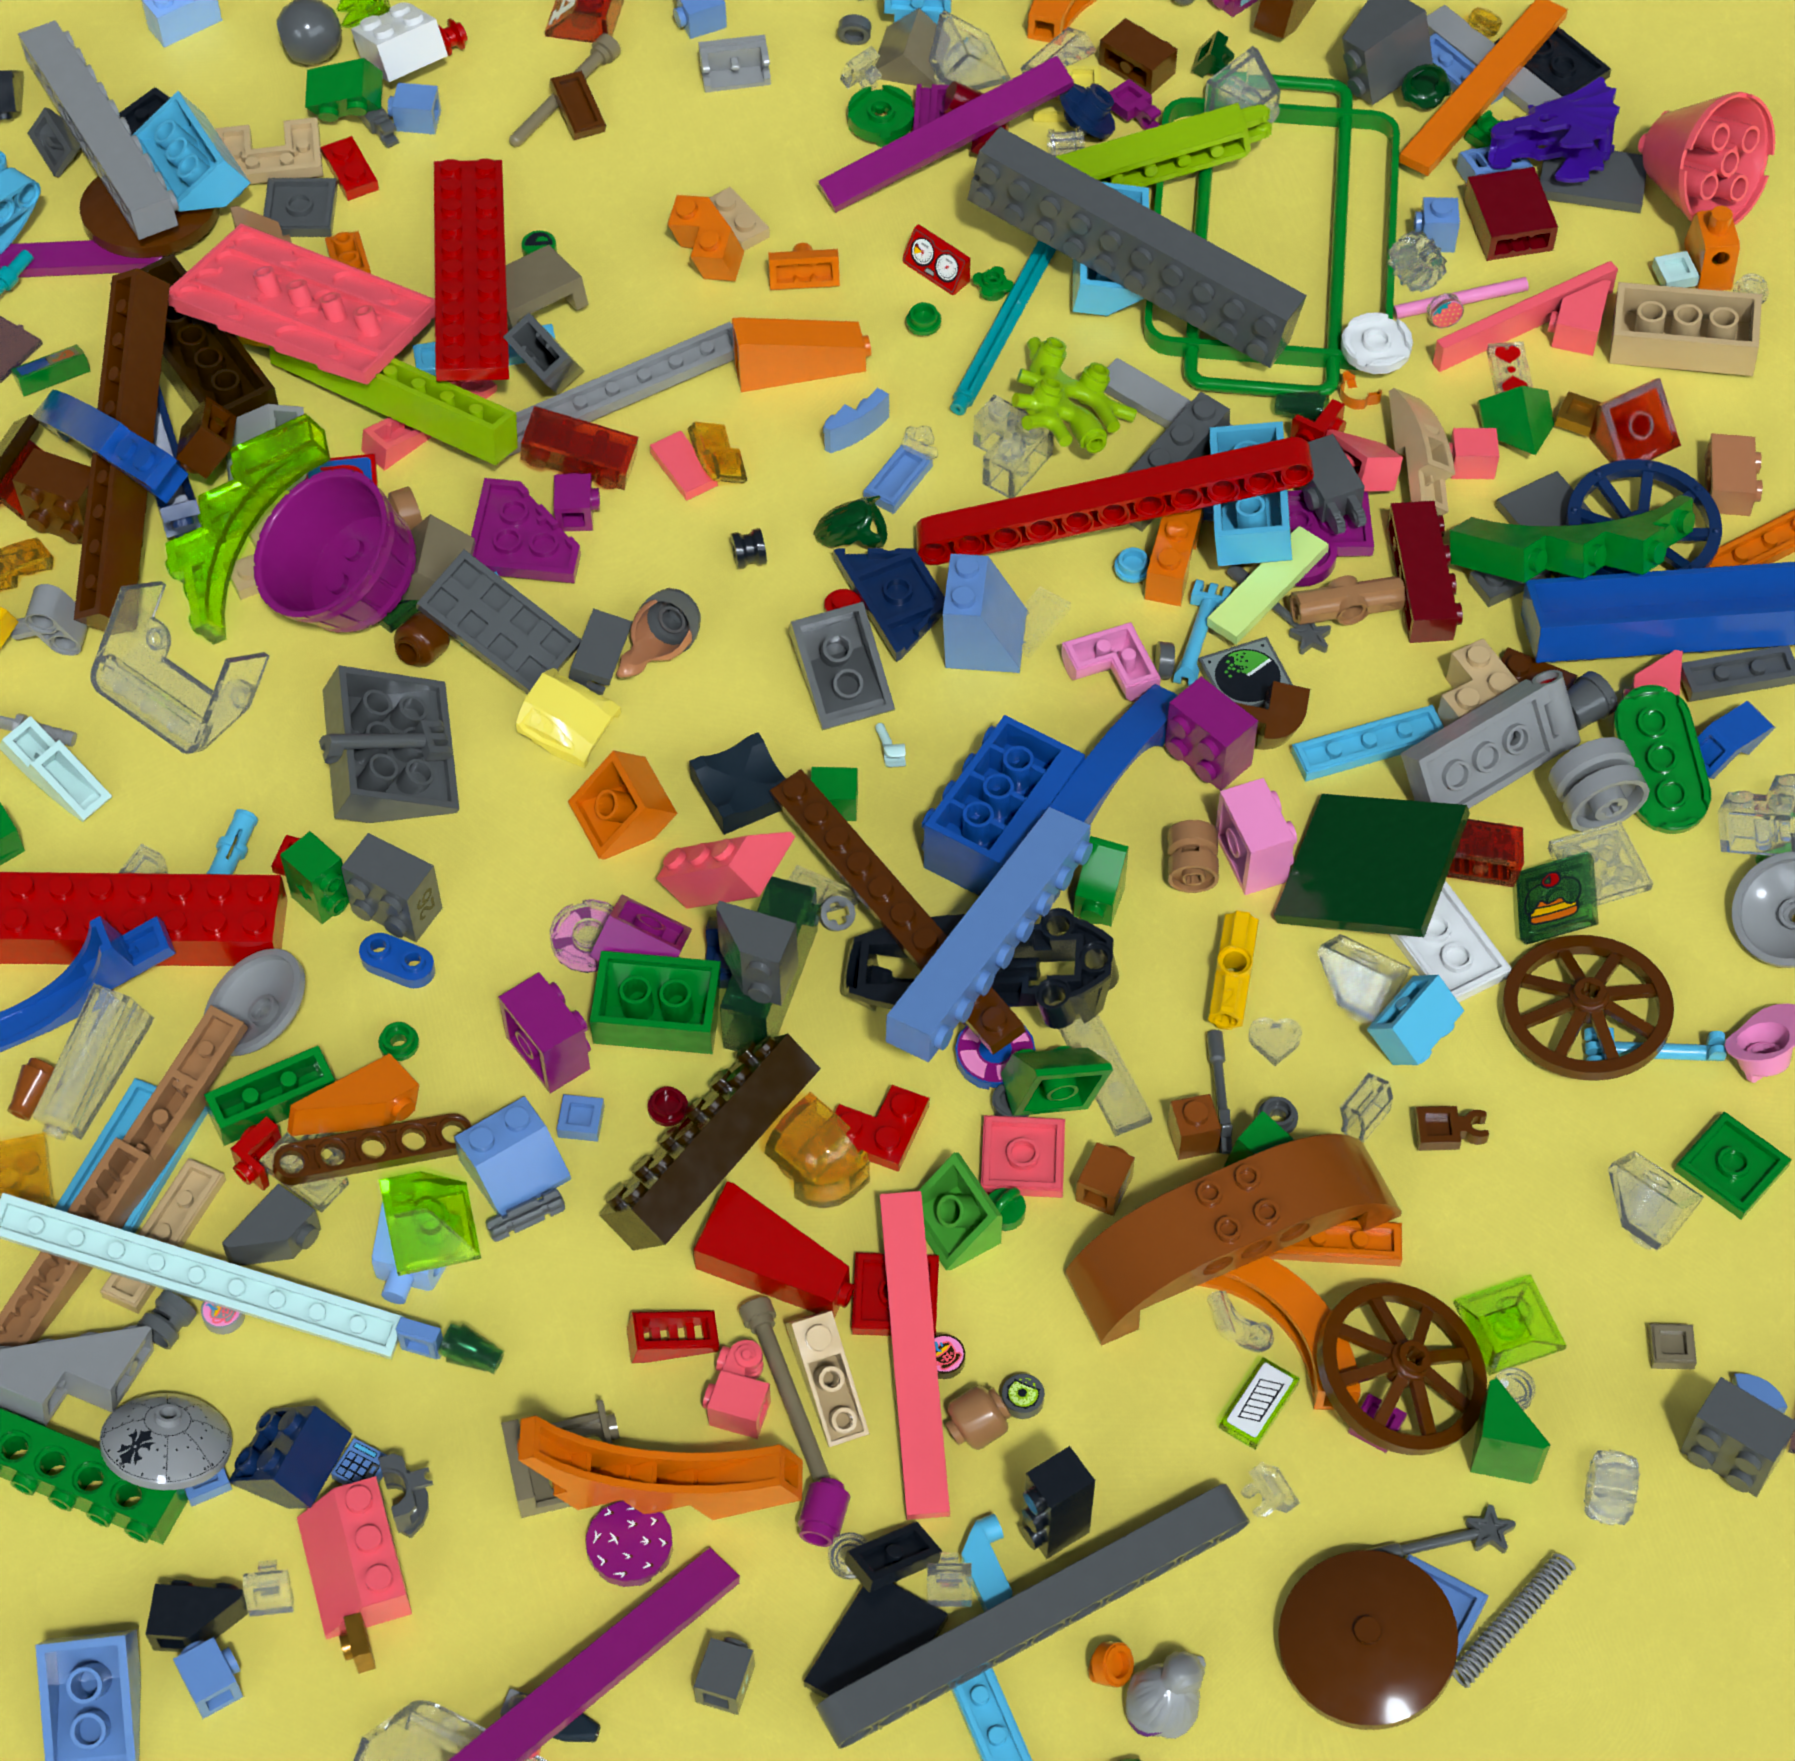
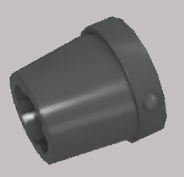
M1586 672L1576 679L1575 684L1567 690L1578 731L1600 719L1607 718L1618 707L1617 697L1613 688L1607 680L1596 672Z

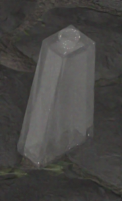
M93 984L32 1116L44 1125L43 1133L65 1141L67 1135L82 1140L154 1020V1017L131 997Z

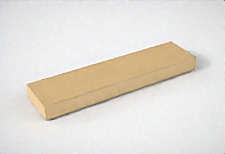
M188 1158L138 1235L182 1248L225 1183L224 1173ZM112 1273L100 1290V1293L104 1299L139 1314L156 1287Z

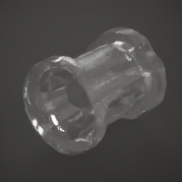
M1076 127L1075 131L1055 132L1054 129L1047 130L1048 153L1055 157L1085 148L1084 133L1080 127Z

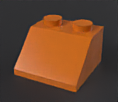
M615 750L609 754L568 800L598 858L604 860L655 839L678 814L646 757Z

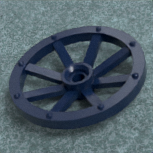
M1627 459L1611 462L1594 469L1575 487L1568 503L1565 526L1582 525L1581 522L1592 524L1614 520L1581 508L1585 499L1596 488L1600 490L1620 519L1649 511L1653 479L1671 485L1681 491L1684 496L1693 497V503L1700 511L1706 528H1693V532L1679 541H1706V545L1692 562H1689L1668 547L1664 561L1672 565L1676 570L1708 568L1712 564L1722 538L1721 516L1709 492L1687 473L1657 461ZM1626 477H1641L1637 510L1630 511L1609 481ZM1603 566L1594 573L1606 575L1633 572Z

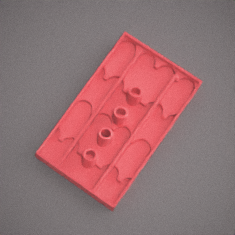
M239 224L169 289L168 298L169 306L174 307L178 313L216 324L218 330L272 346L278 353L316 364L319 370L366 385L395 358V355L397 356L413 340V337H416L431 322V318H435L434 298L244 224Z

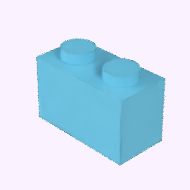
M1439 975L1413 976L1367 1030L1392 1065H1419L1430 1057L1431 1049L1436 1043L1454 1029V1022L1464 1012V1009Z

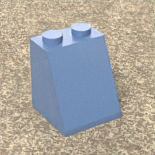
M950 554L943 608L945 668L1020 673L1027 608L989 556Z

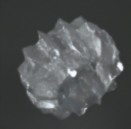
M1411 231L1408 234H1404L1388 250L1390 256L1388 264L1394 269L1393 275L1398 276L1401 285L1407 284L1412 292L1416 290L1424 292L1431 289L1447 273L1444 266L1447 260L1440 253L1442 248L1435 245L1434 238L1428 239L1423 231L1419 233Z
M1598 1450L1594 1454L1593 1459L1590 1461L1584 1487L1585 1496L1583 1501L1587 1517L1600 1521L1602 1524L1613 1526L1614 1524L1625 1525L1634 1513V1505L1637 1502V1492L1639 1489L1640 1473L1636 1458L1615 1450Z

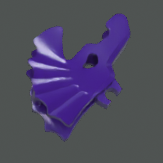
M1598 77L1574 93L1551 101H1545L1537 106L1533 104L1528 105L1527 116L1495 124L1490 133L1491 145L1488 165L1493 169H1503L1511 167L1512 160L1517 158L1547 160L1565 157L1566 160L1556 172L1555 179L1566 183L1588 181L1590 177L1589 172L1592 170L1603 171V161L1609 160L1610 155L1614 153L1615 146L1612 144L1614 125L1620 108L1613 103L1616 96V88L1608 87L1605 79ZM1541 145L1547 146V147H1545V148H1543V149L1538 148V146H1541Z

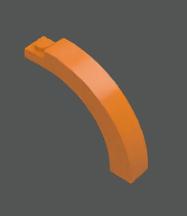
M1265 1256L1198 1285L1217 1289L1241 1298L1272 1318L1288 1335L1303 1359L1312 1386L1314 1409L1335 1410L1322 1386L1316 1355L1319 1333L1331 1310L1305 1281L1285 1266ZM1338 1338L1336 1352L1340 1373L1357 1369L1349 1342ZM1360 1383L1346 1387L1357 1404L1361 1394Z

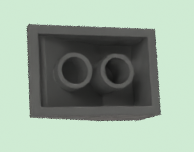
M864 602L791 621L789 633L822 731L895 710Z

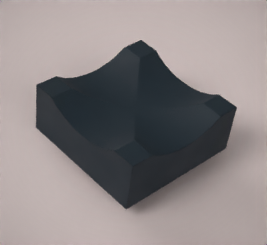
M759 732L747 736L740 743L723 752L700 756L689 761L691 780L724 835L782 811L773 800L769 790L786 780V778L774 763Z

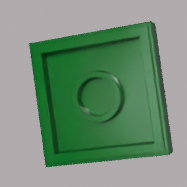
M1724 1111L1676 1164L1674 1172L1742 1220L1789 1167L1792 1159Z

